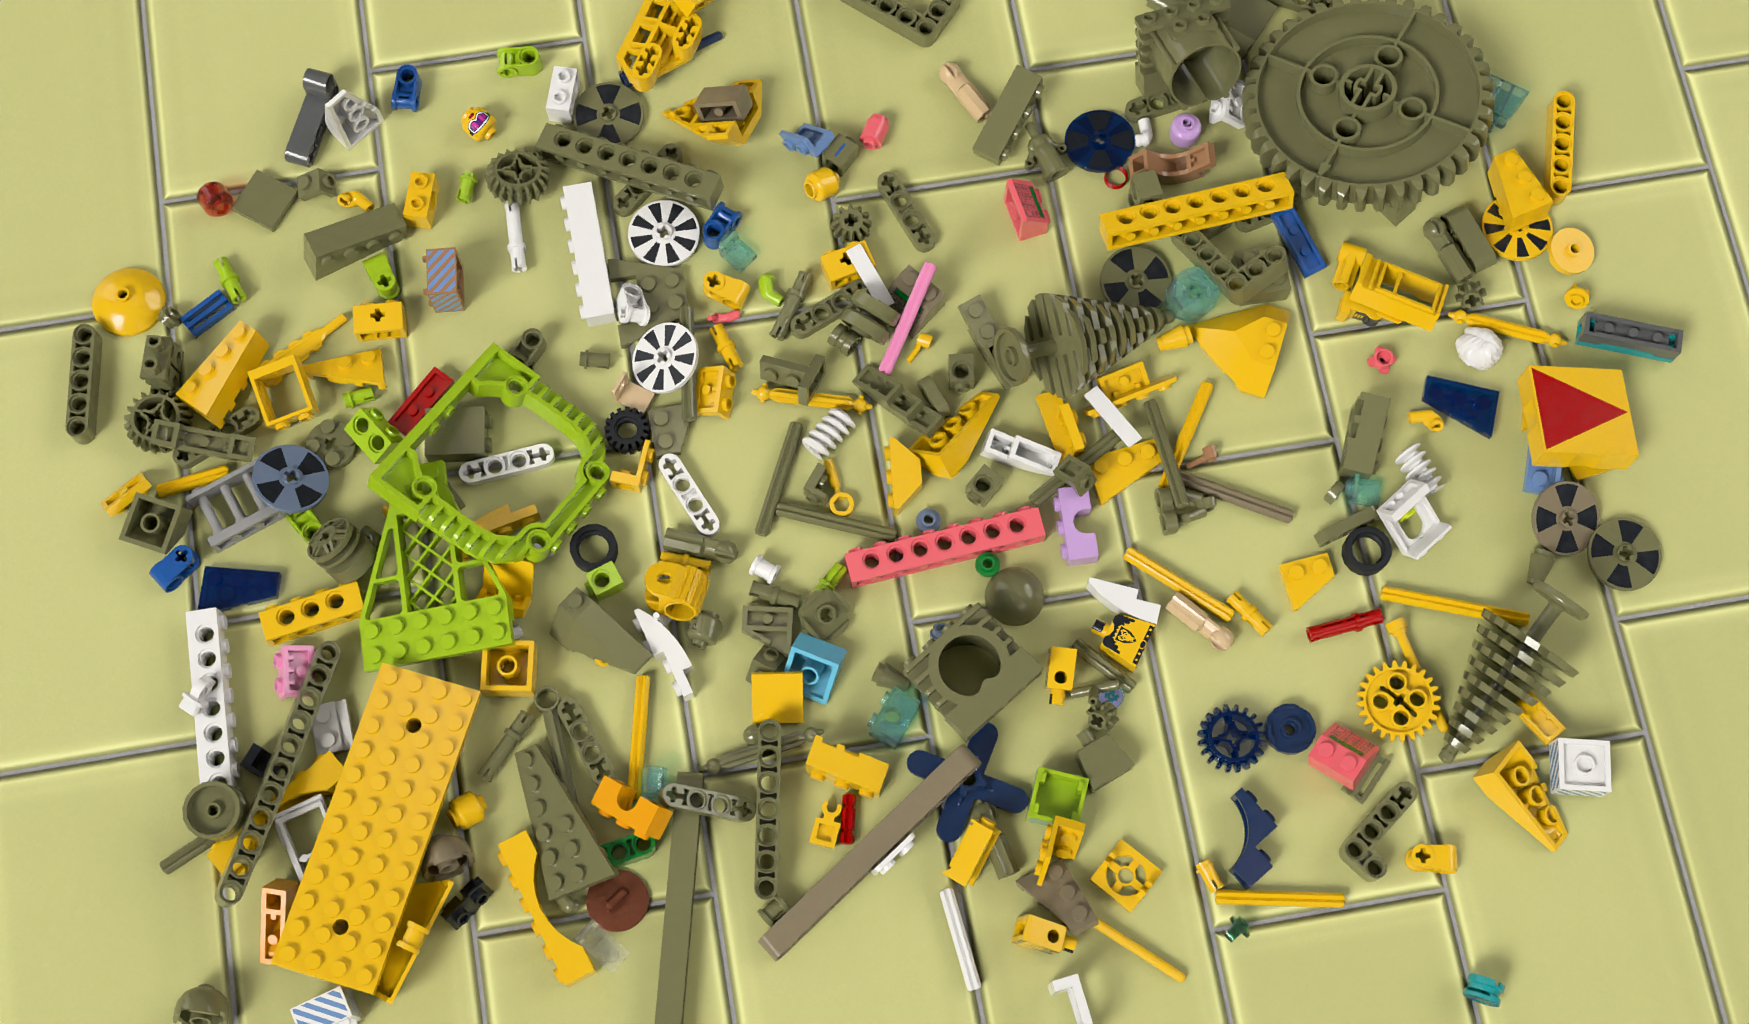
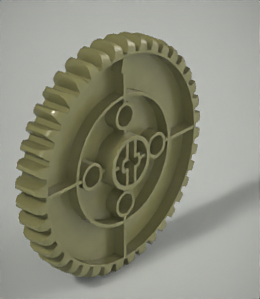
M1332 0V7L1329 8L1324 3L1315 4L1314 14H1311L1308 10L1298 12V22L1293 19H1287L1283 22V31L1274 30L1270 34V42L1261 44L1259 55L1253 57L1250 62V71L1245 75V87L1242 90V120L1245 124V135L1247 139L1251 140L1253 153L1260 155L1261 165L1264 168H1271V174L1285 172V178L1289 180L1293 190L1299 186L1301 187L1302 198L1307 200L1316 194L1318 195V204L1322 206L1328 205L1330 200H1335L1338 210H1344L1348 203H1354L1356 212H1364L1366 204H1372L1374 210L1379 212L1384 210L1386 202H1390L1392 207L1399 209L1403 207L1404 198H1408L1414 204L1421 202L1422 191L1430 196L1438 194L1440 184L1443 186L1453 184L1455 174L1463 175L1468 170L1469 162L1477 159L1480 147H1483L1487 141L1488 131L1492 126L1495 96L1493 94L1494 81L1489 77L1491 69L1489 64L1483 61L1484 54L1482 50L1473 47L1474 39L1471 35L1464 34L1461 36L1462 26L1458 23H1452L1447 26L1448 16L1444 13H1438L1434 17L1431 16L1432 7L1428 5L1422 6L1419 10L1414 9V0H1405L1402 5L1397 4V0H1386L1385 2H1379V0L1363 2L1361 0H1350V3L1344 4L1343 0Z

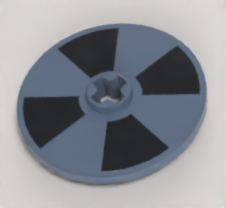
M280 445L267 450L257 459L252 472V484L258 497L269 507L285 513H300L314 508L323 500L329 486V474L324 462L312 451L296 445ZM291 475L295 477V480L287 481V478Z

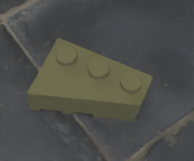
M1361 391L1350 410L1338 471L1339 476L1367 482L1371 475L1376 474L1379 463L1376 461V457L1382 447L1383 438L1381 436L1387 422V412L1391 398Z

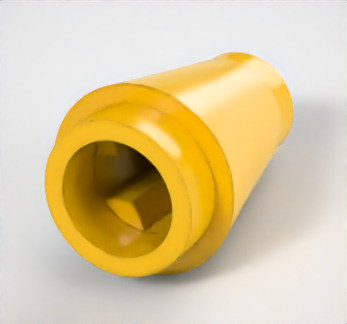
M1180 324L1157 337L1156 342L1161 352L1164 350L1186 348L1188 344L1193 343V338L1188 325L1182 326Z

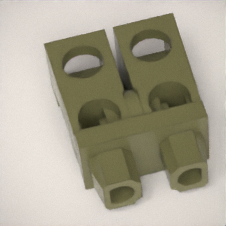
M147 335L140 378L145 380L148 385H151L150 389H154L157 393L160 388L165 390L166 393L170 390L175 393L178 391L180 381L178 373H181L184 352L177 346L172 337Z

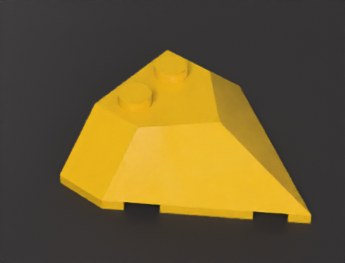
M761 79L739 80L732 83V85L746 84L753 102V106L744 121L701 123L694 106L697 98L683 103L684 106L674 111L667 109L662 114L664 117L709 141L721 145L740 146L746 144L762 116Z
M1264 304L1188 325L1191 335L1199 342V346L1220 370L1233 380L1240 392L1265 398L1287 328L1288 310Z

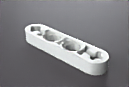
M537 444L466 462L460 467L459 475L464 484L477 486L548 468L554 463L555 454L552 447L548 444ZM542 451H545L546 454H550L546 456L547 460L542 461V459L539 457L541 456ZM532 453L535 464H531V460L528 454ZM518 456L526 458V463L521 468L513 466V460ZM494 462L502 464V469L497 474L489 472V466ZM480 466H483L486 476H483L480 472L482 471ZM469 469H473L474 472H478L474 474L473 479H469L468 476H465L469 473Z
M674 454L663 455L659 460V469L662 476L698 532L705 537H715L720 531V523L712 508L681 460ZM666 462L675 463L674 467L678 475L674 477L669 468L665 469ZM686 480L690 483V487L687 491H678L676 489L677 482ZM699 500L703 503V507L697 512L691 511L689 509L690 502ZM704 514L709 523L714 522L713 530L711 531L708 528L703 529L705 525L701 517Z

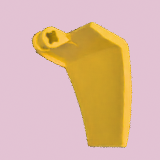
M446 879L414 884L394 940V946H392L393 949L389 954L376 990V997L392 1005L454 881Z

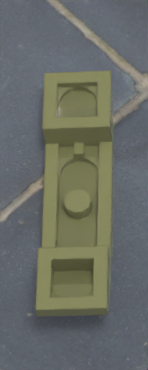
M155 419L150 444L203 456L252 462L257 438L234 433L226 434Z

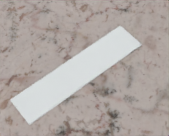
M861 244L847 250V255L871 296L888 306L895 303Z
M1098 386L1084 395L1128 447L1142 439Z

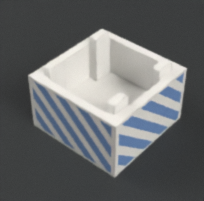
M1557 738L1549 743L1550 794L1603 797L1612 792L1610 741Z
M338 986L290 1009L295 1024H358L359 1021L363 1020L352 990L342 986Z

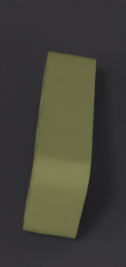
M1400 782L1393 787L1339 848V856L1342 861L1367 882L1377 881L1387 872L1386 861L1372 848L1417 798V790L1410 782ZM1401 791H1404L1406 793L1404 799L1398 802V804L1394 802L1401 795ZM1381 808L1389 809L1391 812L1390 820L1382 816ZM1365 826L1373 828L1375 832L1374 838L1366 836L1364 832ZM1348 845H1354L1358 849L1357 857H1353L1348 853ZM1368 863H1374L1378 867L1377 875H1372L1368 871Z

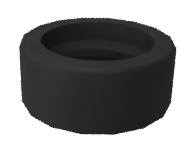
M587 524L573 534L570 541V554L575 565L588 573L611 560L614 564L618 556V544L613 533L607 527L599 524ZM591 535L603 537L609 545L607 556L597 563L585 561L579 553L581 542Z
M1364 526L1356 528L1348 535L1342 545L1341 556L1344 564L1350 571L1357 575L1370 576L1377 574L1388 564L1392 555V546L1389 538L1383 531L1375 527ZM1363 537L1370 538L1379 545L1381 556L1375 564L1365 565L1353 556L1352 546L1356 540Z

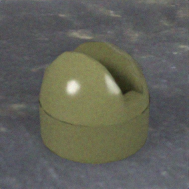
M756 723L748 726L743 733L744 741L747 744H758V727Z

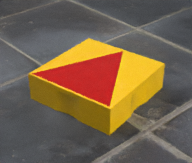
M1528 365L1518 378L1522 410L1527 420V438L1533 466H1586L1596 469L1627 470L1639 457L1622 370Z

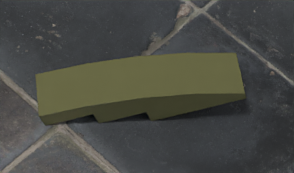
M869 364L852 380L853 384L871 399L929 439L945 422L944 417L925 406L922 399L906 391L901 383Z

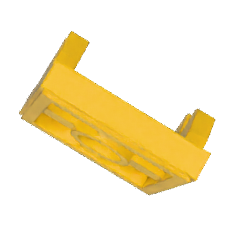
M1121 839L1089 881L1131 913L1163 871ZM1123 856L1133 858L1129 866L1122 867L1113 860ZM1140 864L1145 872L1144 885L1136 880L1135 870ZM1107 868L1115 873L1116 882L1112 888L1109 886L1106 878ZM1122 869L1130 870L1133 875L1132 881L1128 884L1122 883L1118 878V873ZM1132 886L1138 891L1129 896L1118 894L1122 887Z

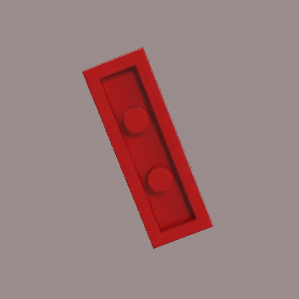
M434 366L388 420V423L397 428L406 437L425 416V408H433L455 384L454 380Z

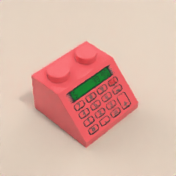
M1008 179L1006 181L1004 203L1019 241L1047 233L1050 217L1048 211L1043 210L1041 206L1042 197L1039 189H1035L1031 181Z
M1335 722L1321 734L1308 754V764L1354 791L1380 748Z

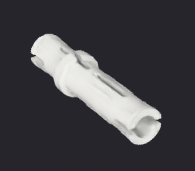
M507 202L504 205L509 239L507 251H509L511 256V270L515 273H521L520 267H522L523 272L527 270L525 260L527 247L523 242L520 205L518 202H514L510 207Z

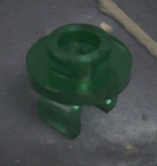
M1231 916L1229 918L1233 926L1224 936L1230 942H1233L1240 934H1243L1246 938L1250 936L1248 930L1251 927L1241 916L1238 918Z

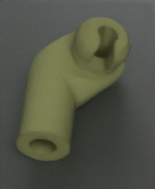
M570 895L554 901L562 912L567 914L576 913L580 908L579 901L577 899L573 900Z

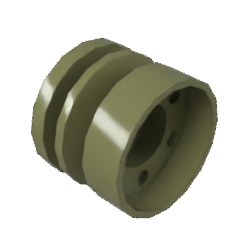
M335 517L323 524L314 533L308 544L307 553L312 560L325 569L338 583L349 584L360 578L371 567L376 557L377 548L347 518Z

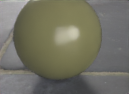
M1005 568L996 573L986 586V607L996 620L1005 625H1025L1033 621L1043 608V586L1032 572L1024 568Z

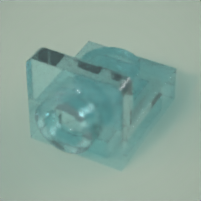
M736 230L730 235L726 234L719 242L720 256L739 273L757 258V254L739 238V233Z
M1355 473L1351 480L1346 482L1345 495H1349L1348 503L1369 507L1375 504L1379 506L1382 482L1361 479L1360 474Z

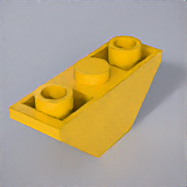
M892 437L889 438V446H884L885 461H890V469L886 470V483L891 484L892 493L887 494L888 508H893V515L896 516L921 491L922 475L920 459Z

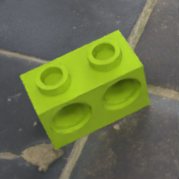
M375 407L360 408L344 428L347 434L374 464L382 463L403 440L398 429L390 425L384 418L383 412Z

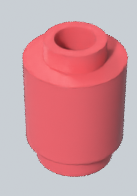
M875 113L867 119L859 138L866 149L875 150L881 148L889 130V120L885 116Z

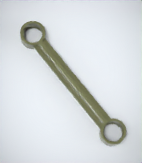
M543 686L535 692L534 703L538 710L543 713L553 764L556 769L555 773L561 783L566 785L569 790L567 793L572 801L578 805L557 711L561 697L555 688ZM545 692H552L556 695V702L550 708H542L538 703L539 697Z

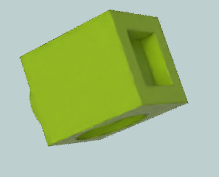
M612 560L585 574L588 582L584 583L590 597L595 595L599 602L625 589L623 580ZM601 578L609 579V583L605 587L597 586V582Z

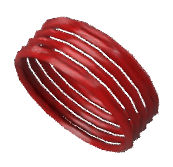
M1121 166L1109 167L1104 175V182L1111 189L1123 188L1128 179L1127 171ZM1111 170H1119L1124 173L1126 180L1120 185H1113L1107 180L1106 175Z

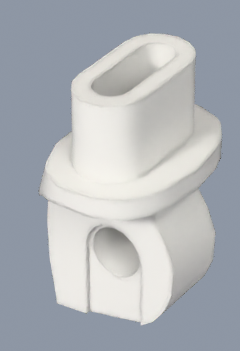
M209 676L199 678L192 687L191 692L182 693L184 698L180 702L179 707L196 717L201 708H206L208 702L205 698L216 681Z

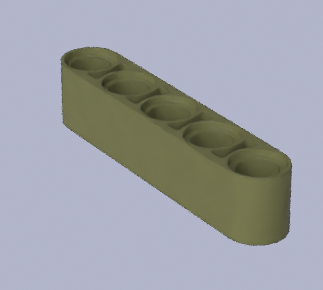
M85 323L78 325L74 329L72 336L65 425L66 432L77 443L82 445L92 442L96 435L103 343L98 332L91 325ZM88 335H92L89 340L84 341ZM86 358H90L86 364H82ZM88 380L87 385L80 388L81 384ZM82 404H86L83 410L78 411ZM85 427L82 433L77 434L79 428Z

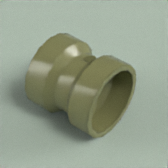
M840 323L831 332L827 342L833 347L837 346L840 348L841 353L848 357L858 346L861 337L856 333L849 332L848 327Z

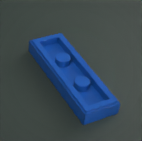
M1294 205L1292 209L1279 211L1270 216L1304 279L1327 267Z

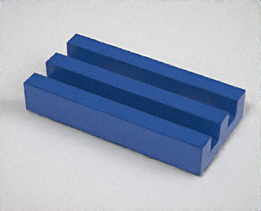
M218 289L180 317V320L197 338L234 311L235 308ZM224 304L226 305L224 308H222L220 311H218L216 314L210 317L213 314V312H215ZM208 317H210L208 320H206L204 323H202V324H201L200 326H198L196 329L193 328L194 326H196L197 324H199V323H200L201 321H203L204 319H207Z

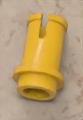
M1208 858L1195 866L1197 868L1196 873H1200L1209 892L1213 893L1217 890L1212 880L1215 881L1219 889L1225 885L1213 866L1215 864L1214 861L1211 862Z

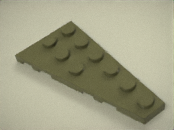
M535 744L514 753L549 901L559 900L620 875L616 867H613L608 860V854L605 849L600 847L594 837L595 833L577 803L573 802L570 798L566 785L559 780L555 773L556 769L542 746Z

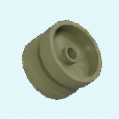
M855 289L849 300L860 312L850 307H845L838 319L851 327L859 335L885 345L890 337V333L885 327L880 325V322L889 327H895L901 315L875 297Z
M217 781L203 782L194 787L186 796L182 807L183 820L188 830L197 837L217 842L229 841L239 835L250 809V803L245 794L237 787Z

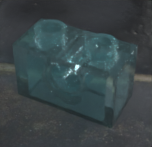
M894 686L891 693L886 691L880 702L883 706L879 714L873 713L867 726L870 727V736L896 750L918 712L921 701ZM889 712H896L899 714L900 719L897 722H889L885 716Z

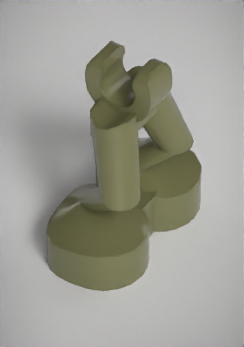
M1156 488L1154 496L1158 513H1160L1159 519L1163 535L1177 533L1179 523H1189L1206 517L1207 512L1212 511L1217 505L1215 497L1204 498L1202 493L1186 491L1189 502L1194 503L1195 509L1188 513L1176 514L1170 488Z

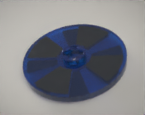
M1094 110L1081 114L1070 123L1065 133L1064 144L1067 147L1066 153L1075 165L1089 172L1106 173L1114 171L1127 163L1128 157L1132 156L1135 149V134L1129 122L1119 114L1106 110ZM1096 139H1100V141H1104V143L1100 144L1099 141L1096 142Z

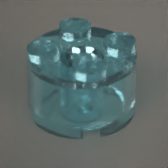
M1200 267L1185 269L1178 273L1167 287V309L1171 310L1174 317L1179 320L1198 321L1204 318L1215 306L1220 289L1206 271Z

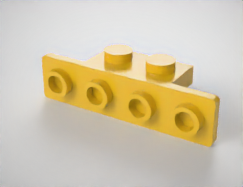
M1141 360L1096 378L1099 389L1117 409L1128 404L1127 401L1131 399L1141 400L1149 397V392L1157 389L1158 391L1167 390L1172 387V383L1178 381L1176 376L1169 374L1149 382L1143 361ZM1092 405L1082 409L1083 414L1092 418L1101 416Z
M1046 392L1037 395L1036 402L1053 449L1062 453L1059 464L1068 454L1076 458L1080 456L1087 442L1084 433L1078 430L1077 424L1079 420L1075 409L1071 410L1069 403L1064 404L1061 398H1057L1056 393L1052 395Z

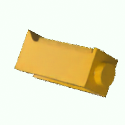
M984 816L970 820L973 824L969 825L949 864L951 868L941 872L964 887H967L968 884L974 886L1001 833V830L995 827L996 823Z

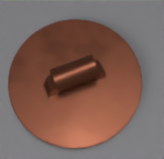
M617 869L620 875L589 887L587 892L586 906L588 914L593 922L604 930L611 932L629 930L635 927L647 912L649 905L647 888L637 875L627 870Z

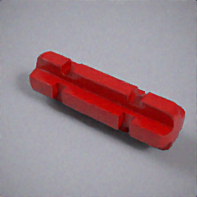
M843 794L842 806L844 808H842L841 830L843 831L840 834V843L852 845L854 843L853 831L855 830L856 813L854 806H856V795Z

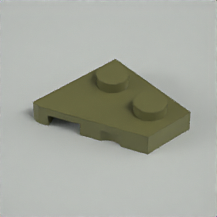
M743 605L742 633L789 657L792 647L794 608Z

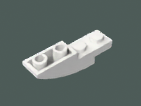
M639 608L634 610L637 617L633 619L638 634L643 632L646 637V641L642 642L644 648L653 654L656 661L664 657L666 658L662 660L667 674L673 673L676 681L672 685L677 697L682 695L685 702L693 699L694 694L685 675L694 670L685 651L670 631L659 621Z

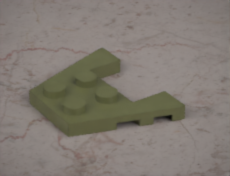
M608 259L611 282L636 279L637 286L642 289L646 303L650 308V319L646 326H639L638 323L618 325L622 349L640 340L648 330L656 325L680 322L679 309L682 306L688 305L682 269Z

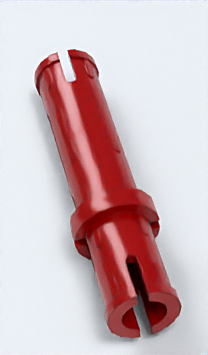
M1379 608L1359 614L1354 612L1351 613V616L1306 627V634L1309 642L1312 643L1346 632H1360L1363 628L1382 624L1384 619Z

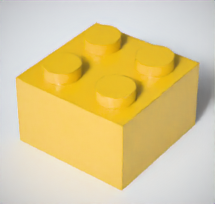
M515 640V645L482 651L480 691L485 697H534L538 660V646L535 641Z

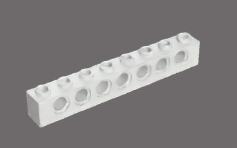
M216 607L186 612L192 687L199 678L205 676L218 680L216 689L210 691L205 698L208 702L206 708H201L196 717H194L200 784L209 781L220 782L226 779L228 785L238 788L237 778L241 777V769L239 763L236 762L235 753L239 751L238 740L233 734V728L236 727V716L231 711L234 693L233 689L229 688V678H232V669L230 663H227L226 655L230 653L229 641L227 638L225 639L224 629L228 628L227 618ZM208 632H214L213 638L210 641L204 642L205 635ZM211 656H216L214 664L206 666L207 659ZM215 705H220V711L216 715L211 716V709ZM221 729V738L213 741L214 732ZM224 754V762L219 766H215L216 757Z

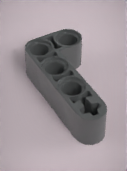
M307 68L303 77V88L306 96L285 150V161L310 168L314 163L327 128L325 123V104L339 93V87L332 73Z

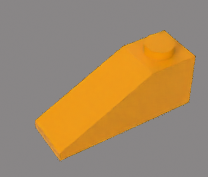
M276 878L262 887L260 963L270 964L300 881Z

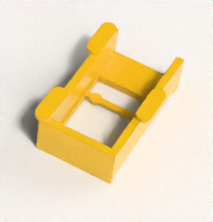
M1367 253L1359 269V277L1349 299L1377 310L1376 314L1381 318L1396 324L1405 321L1431 332L1440 316L1449 285L1445 284L1443 286L1439 282L1386 261L1382 262L1381 259L1372 258L1373 255ZM1381 283L1393 286V291L1381 288ZM1397 289L1411 293L1418 299L1431 303L1432 306L1429 307L1396 294Z

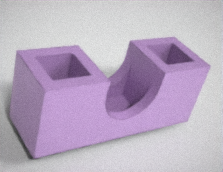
M1073 487L1058 488L1056 497H1053L1054 512L1058 511L1060 519L1056 521L1058 535H1062L1063 544H1060L1061 558L1066 559L1067 566L1096 563L1099 554L1095 532L1082 533L1075 528L1073 523L1078 517L1089 516L1091 511L1089 491L1080 497L1076 494Z

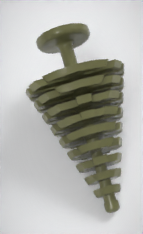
M1039 293L1035 296V300L1031 299L1027 307L1029 316L1025 315V339L1015 328L1005 327L1000 329L994 338V357L1001 376L1009 385L1019 386L1027 382L1031 374L1032 365L1039 381L1043 379L1044 387L1052 395L1056 393L1057 398L1067 399L1088 385L1089 382L1099 377L1100 374L1108 370L1132 350L1139 347L1142 342L1149 340L1153 334L1160 332L1164 325L1172 323L1174 315L1169 309L1160 311L1155 307L1145 308L1141 305L1132 306L1126 303L1119 304L1111 301L1106 302L1103 300Z
M1539 579L1534 582L1533 589L1547 599L1548 604L1526 634L1491 611L1483 609L1481 616L1519 644L1515 647L1504 638L1478 623L1476 631L1511 657L1506 660L1474 639L1472 647L1502 669L1497 673L1469 654L1467 662L1493 681L1488 686L1464 670L1463 678L1484 692L1481 698H1478L1460 685L1457 693L1476 706L1470 711L1455 701L1453 708L1465 716L1466 720L1462 724L1450 716L1448 724L1457 729L1458 732L1455 736L1445 732L1444 740L1448 744L1438 755L1442 762L1451 764L1459 750L1464 754L1470 751L1471 748L1464 744L1467 737L1477 744L1485 740L1473 732L1477 725L1491 735L1497 731L1496 728L1483 720L1486 713L1503 725L1511 722L1509 718L1492 707L1496 701L1517 716L1525 712L1501 694L1504 689L1530 706L1538 703L1535 698L1510 682L1513 677L1544 697L1552 693L1544 685L1520 669L1522 665H1525L1559 688L1566 683L1552 671L1530 657L1532 652L1569 677L1573 678L1579 674L1576 669L1553 652L1547 650L1539 642L1560 613L1565 611L1578 620H1585L1589 616L1585 609Z

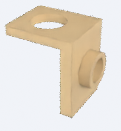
M624 371L612 390L615 402L625 407H630L631 410L636 408L639 413L642 412L643 414H645L655 396L654 393L630 382L627 373Z

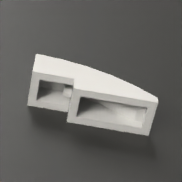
M991 428L985 437L979 455L1022 470L1054 476L1053 470L1058 466L1062 453L1019 435L1012 437Z
M1089 577L1086 589L1115 614L1125 615L1154 625L1157 624L1161 605L1136 599L1139 589Z

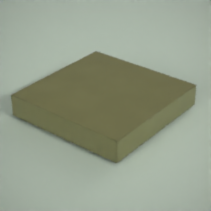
M256 170L231 208L241 216L274 232L297 198L298 190Z

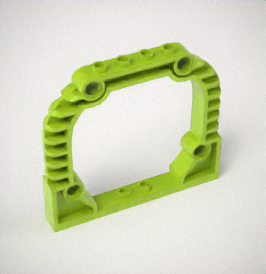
M493 342L370 474L367 487L416 523L421 520L427 527L436 531L438 535L461 549L463 553L479 561L501 564L517 563L527 559L538 563L543 561L551 551L555 554L563 544L562 538L566 534L570 536L577 528L578 523L576 522L580 517L585 518L593 508L591 504L594 500L600 501L607 491L605 486L610 476V469L605 463L604 438L596 423L584 411H580L574 404L566 401L563 396L539 381L540 375ZM468 392L476 398L500 397L502 402L511 408L520 407L521 405L527 407L565 434L577 446L582 457L575 474V487L544 523L535 522L528 524L517 536L494 534L478 526L436 494V481L430 476L422 475L420 470L418 453L414 450L428 435L433 436L438 431L439 423L444 418L448 420L456 409L455 406ZM591 475H597L600 479H595ZM425 490L429 494L424 495L419 493L418 491ZM537 543L542 548H535L532 544Z

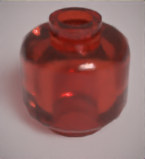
M208 182L197 192V201L209 216H224L233 206L232 195L220 182Z

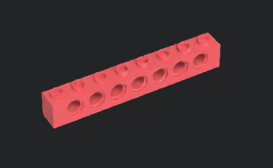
M1024 506L1017 509V512L1010 514L999 512L994 514L993 518L986 520L975 518L970 520L969 524L959 526L958 523L946 526L945 530L935 532L934 529L923 531L920 536L911 538L910 535L897 538L896 542L887 543L886 541H881L873 544L871 548L863 549L862 547L850 549L844 555L851 587H861L974 559L986 552L995 554L1044 542L1046 533L1038 507ZM1014 523L1020 524L1023 530L1014 532L1011 530L1010 525ZM994 529L998 532L999 536L990 538L987 536L986 531ZM970 535L975 541L971 544H966L963 542L962 537ZM941 541H947L951 547L943 550L937 544ZM917 547H923L927 553L923 556H918L913 550ZM892 553H899L903 558L898 562H894L889 556ZM868 559H875L879 564L874 568H870L865 562Z

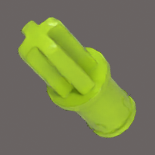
M836 562L825 577L819 579L820 583L813 591L820 588L836 591L835 587L847 573V568L843 564Z

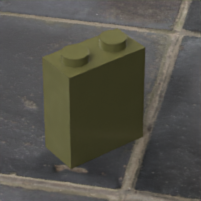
M485 406L455 407L456 409L448 420L444 418L439 423L438 431L433 436L428 435L425 439V457L428 462L443 460L444 462H465L488 457V452H492V439L488 438V429H492L493 422L492 415L488 414ZM425 408V415H426L432 408Z

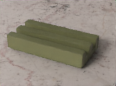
M1377 753L1354 791L1344 785L1341 790L1363 804L1391 761L1384 759L1381 754ZM1378 762L1382 764L1362 796L1358 795V792Z

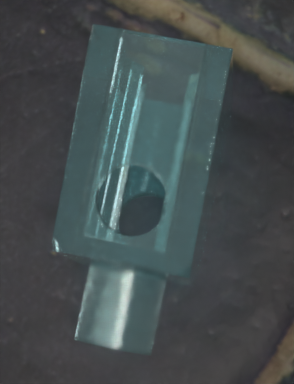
M1492 74L1489 77L1494 81L1493 94L1495 96L1492 126L1488 133L1492 132L1494 126L1503 129L1529 93V91Z

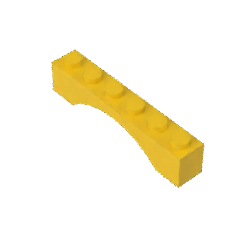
M329 750L327 753H322L316 757L313 762L314 764L307 770L297 773L293 781L287 786L277 813L319 794L333 796L344 767L337 756ZM273 794V798L270 801H275V794ZM254 814V822L260 826L265 825L264 816ZM238 836L229 841L214 843L211 851L206 854L221 874L225 870ZM245 838L243 840V845L246 849L255 850L256 845L252 839ZM233 864V870L236 874L242 875L246 871L243 864Z
M527 830L499 843L500 852L497 853V856L502 866L508 865L512 873L508 876L514 890L519 888L523 898L519 899L525 913L530 912L534 919L530 924L536 936L541 935L545 942L542 949L547 959L554 960L557 968L553 972L559 984L565 983L567 987H571L597 973L586 949L561 935L553 927L543 911L537 888V871L540 859L537 848Z

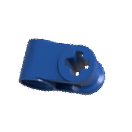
M406 64L397 70L391 98L393 110L397 111L399 108L410 109L416 113L419 110L422 81L416 68L412 65ZM408 77H414L411 81H405Z
M719 202L703 226L705 246L712 250L721 248L730 234L739 225L743 214L740 211L735 212L726 207L724 202ZM711 233H718V234H719V235L716 236V237H711V236H709V234H711Z
M179 545L165 558L156 563L151 568L149 574L166 593L177 589L190 574L198 569L201 559L199 554L188 546Z

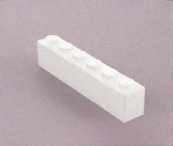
M586 182L563 186L564 195L560 196L562 210H567L568 217L564 218L566 232L571 231L572 239L567 240L570 254H575V261H571L573 274L579 277V282L575 283L577 297H582L583 305H579L581 319H586L588 327L617 322L592 183Z

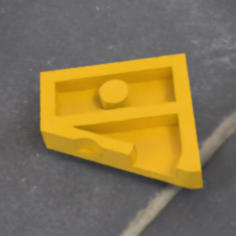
M1328 553L1281 564L1278 567L1293 612L1300 609L1303 604L1335 576Z

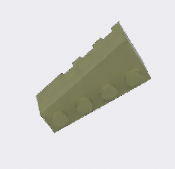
M391 203L305 233L304 259L317 281L385 247L399 243L406 238L407 225L395 203Z

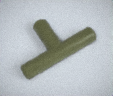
M1112 680L1072 688V691H1069L1072 699L1089 696L1088 703L1091 706H1095L1098 704L1099 693L1119 690L1121 686L1119 680Z

